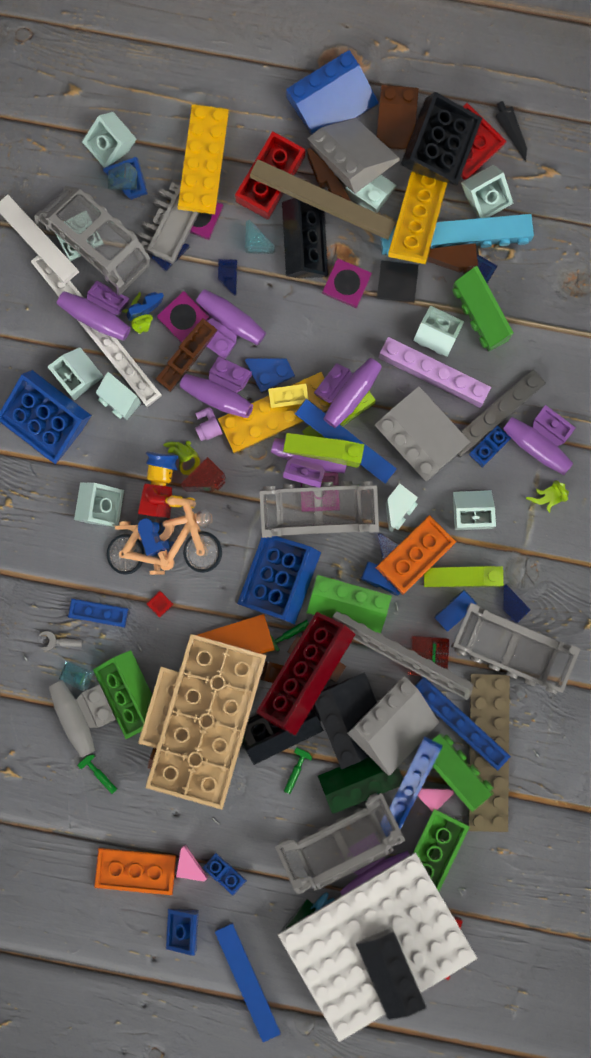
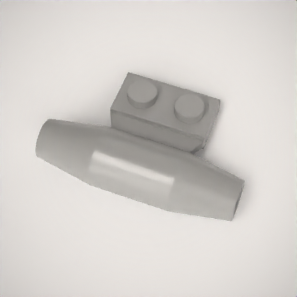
M63 680L49 686L54 709L71 744L81 758L94 752L95 747L89 728H100L116 720L100 684L82 692L77 699H75Z

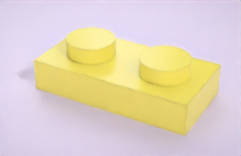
M306 384L268 389L271 408L302 404L305 399H308Z

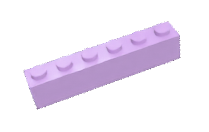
M390 337L387 338L379 354V359L479 408L483 405L491 389L490 386Z

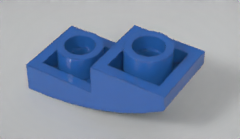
M149 293L144 297L143 305L137 303L130 306L127 312L128 321H132L138 316L149 314L156 309L163 300V293Z
M497 425L469 455L483 468L511 438Z
M367 562L361 580L376 588L381 587L395 596L399 595L400 592L376 569L378 565Z
M463 590L445 608L438 612L434 618L448 632L465 617L469 603L477 605V602Z
M217 853L203 867L231 895H235L247 881Z

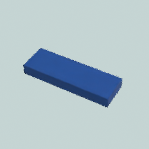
M71 598L68 617L126 627L129 609Z

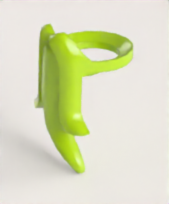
M139 292L138 295L134 298V300L131 303V306L137 304L138 300L140 299L141 292ZM124 309L122 312L127 314L128 310ZM151 314L141 315L134 318L130 323L132 328L138 334H141L142 332H148L153 317Z
M186 441L185 445L180 442L164 443V447H169L168 453H174L179 456V470L182 474L191 475L196 472L200 466V459L197 452L190 446L191 441ZM194 458L195 463L193 467L184 470L183 463Z
M555 480L552 486L544 491L536 489L537 494H545L544 497L540 499L526 497L527 500L539 505L550 502L547 505V511L550 513L552 506L568 501L569 491L565 489V484Z

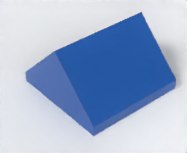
M168 909L167 950L191 956L195 955L197 951L199 910Z

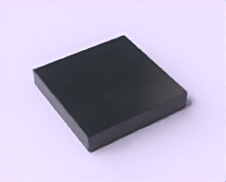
M381 260L377 299L414 303L419 265Z

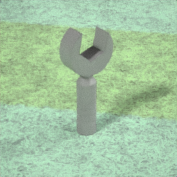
M44 631L38 635H47L50 639L47 647H40L42 650H52L56 644L72 647H82L83 645L82 639H57L56 635L49 631Z

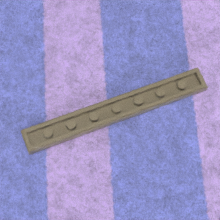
M258 159L250 173V178L384 239H389L396 224L395 221Z

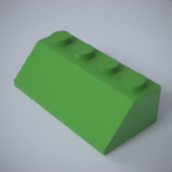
M476 266L454 282L452 291L457 299L460 298L464 314L469 315L472 329L479 333V341L482 347L487 348L489 352L508 342L514 332L478 266Z
M317 575L307 613L315 615L316 612L333 618L337 611L349 616L358 623L366 625L367 628L381 633L392 596Z
M130 650L113 657L93 669L126 739L142 732L153 695L137 664L136 658Z
M439 734L432 740L443 746L433 767L473 812L494 794L492 791L494 788L486 779L484 781L479 776L480 771L473 764L471 766L466 761L467 756L460 749L458 751L453 746L454 741L447 734L445 736Z
M434 809L413 853L417 854L439 892L470 826Z

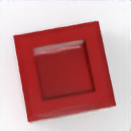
M161 591L146 603L159 618L174 605Z

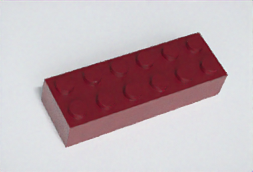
M316 612L256 713L295 736L356 634L345 624Z

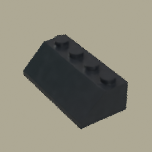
M296 198L282 202L286 276L299 279L328 277L325 211Z
M313 707L295 736L256 714L248 719L242 743L253 765L324 730Z
M393 927L356 943L388 1020L409 1017L427 1009Z

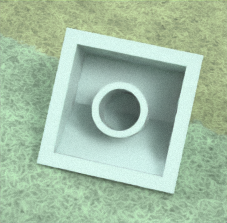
M110 112L97 117L82 142L100 164L106 168L127 154L137 139L116 114Z
M494 164L461 182L465 196L478 218H489L514 204L504 172Z
M380 175L356 194L347 186L345 191L349 199L366 209L378 213L397 185Z
M430 305L413 341L417 342L420 346L434 350L437 354L448 357L464 321Z
M107 372L96 391L99 397L98 401L105 407L109 405L113 408L112 413L119 419L123 417L128 420L141 405V401L137 395Z
M80 482L74 520L110 527L119 526L124 490L97 483Z

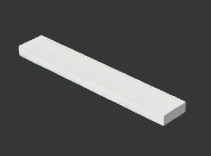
M6 195L0 201V214L64 284L79 273L70 260L9 195Z

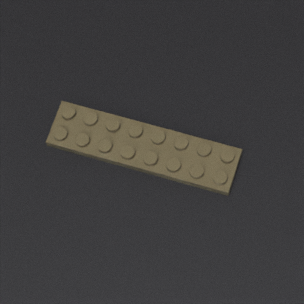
M470 674V683L473 684L470 696V719L509 754L510 676ZM469 745V765L473 764L480 771L479 776L483 781L486 779L493 786L494 789L492 791L494 794L473 812L468 808V826H470L468 831L508 832L509 759L497 771Z

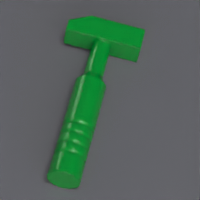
M308 620L284 632L282 636L275 640L271 635L275 651H280L277 646L278 643L305 630L309 625Z
M296 747L294 753L300 755L297 765L294 766L284 789V792L291 794L304 759L306 758L311 761L313 759L309 752Z
M96 755L86 756L77 766L82 770L88 765L96 778L113 794L117 788L91 762Z

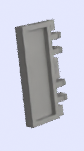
M173 182L169 190L175 194L163 189L158 191L161 197L171 201L170 204L158 199L153 201V204L159 207L152 222L158 225V227L145 221L141 225L144 229L155 233L154 236L151 237L142 232H138L136 235L139 239L143 240L141 245L146 252L172 264L175 263L199 212L178 210L181 185Z

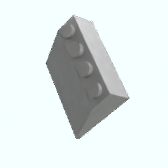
M357 118L321 127L307 138L310 148L324 160L333 173L354 194L400 160L394 152Z
M420 386L375 424L378 430L426 482L471 443Z
M403 676L347 734L390 776L422 742L423 738L435 728L439 721L420 691Z

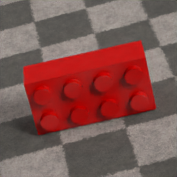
M272 131L235 194L236 202L269 220L284 193L250 178V173L257 159L291 175H295L305 158V149Z

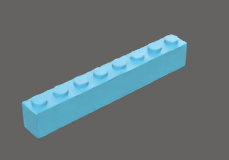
M532 214L437 222L430 249L476 243V246L481 248H488L495 244H499V246H508L510 243L528 244L534 236ZM394 226L388 240L380 237L382 255L387 254L388 256L396 226Z

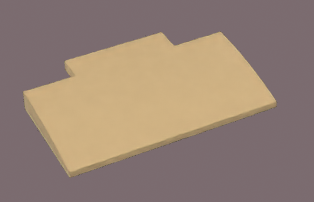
M191 634L180 672L163 667L160 668L138 742L139 744L157 749L146 788L223 810L266 655Z

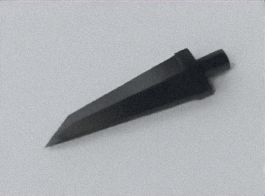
M501 101L496 104L500 113L495 116L526 162L527 147L512 106L506 108L504 102Z

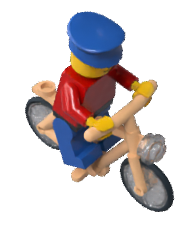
M146 452L148 455L147 479L151 481V484H144L138 511V520L141 521L138 525H131V521L119 522V526H115V530L128 529L133 531L131 535H119L110 542L107 549L109 565L117 573L127 575L136 572L142 563L145 562L154 564V571H149V575H165V571H160V568L171 570L174 567V557L190 532L191 536L187 539L183 550L187 565L192 570L201 573L213 570L222 558V546L216 536L200 530V527L206 529L212 524V514L207 509L194 513L192 511L196 506L194 498L188 497L185 499L181 496L172 495V487L166 486V484L172 481L173 470L178 471L176 467L178 455ZM171 507H183L185 516L170 519ZM185 524L176 541H169L168 539L174 532L175 526Z

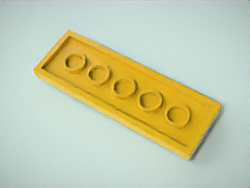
M192 104L178 210L215 214L229 109Z
M411 171L388 257L426 264L448 183Z
M322 372L293 384H306L309 401L324 413L328 411L331 403L318 398L314 394L315 390L325 379ZM269 396L251 403L253 404V410L248 418L232 414L218 418L234 454L304 422L295 415V412L302 404L271 408Z

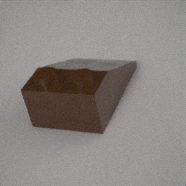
M381 85L376 137L388 148L406 150L416 123L419 88Z

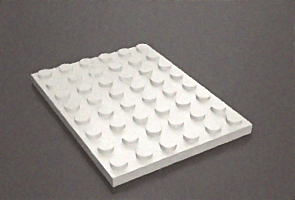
M415 852L278 934L339 1042L385 1015L356 943L393 927L420 992L425 991L477 959Z

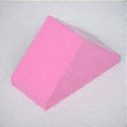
M421 788L418 797L433 812L434 809L438 810L454 794V791L449 788Z
M184 845L180 851L176 877L204 882L208 878L207 874L188 847Z

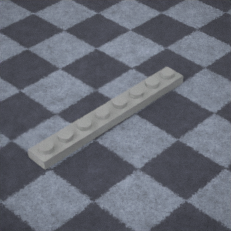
M336 611L332 619L345 624L356 634L353 638L354 640L466 700L471 696L473 684L466 678L453 674L449 669L438 666L432 660L423 658L415 651L408 650L398 642L384 637L381 633L367 628L366 625L352 620L345 614Z

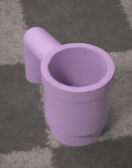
M210 407L195 413L198 420L206 416L208 418V421L195 427L201 441L223 434Z

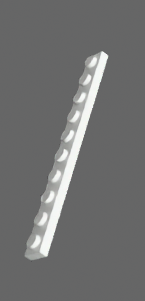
M39 256L31 260V263L58 297L63 291L83 297L71 281L64 284ZM78 321L146 407H149L162 396L116 338L102 334Z

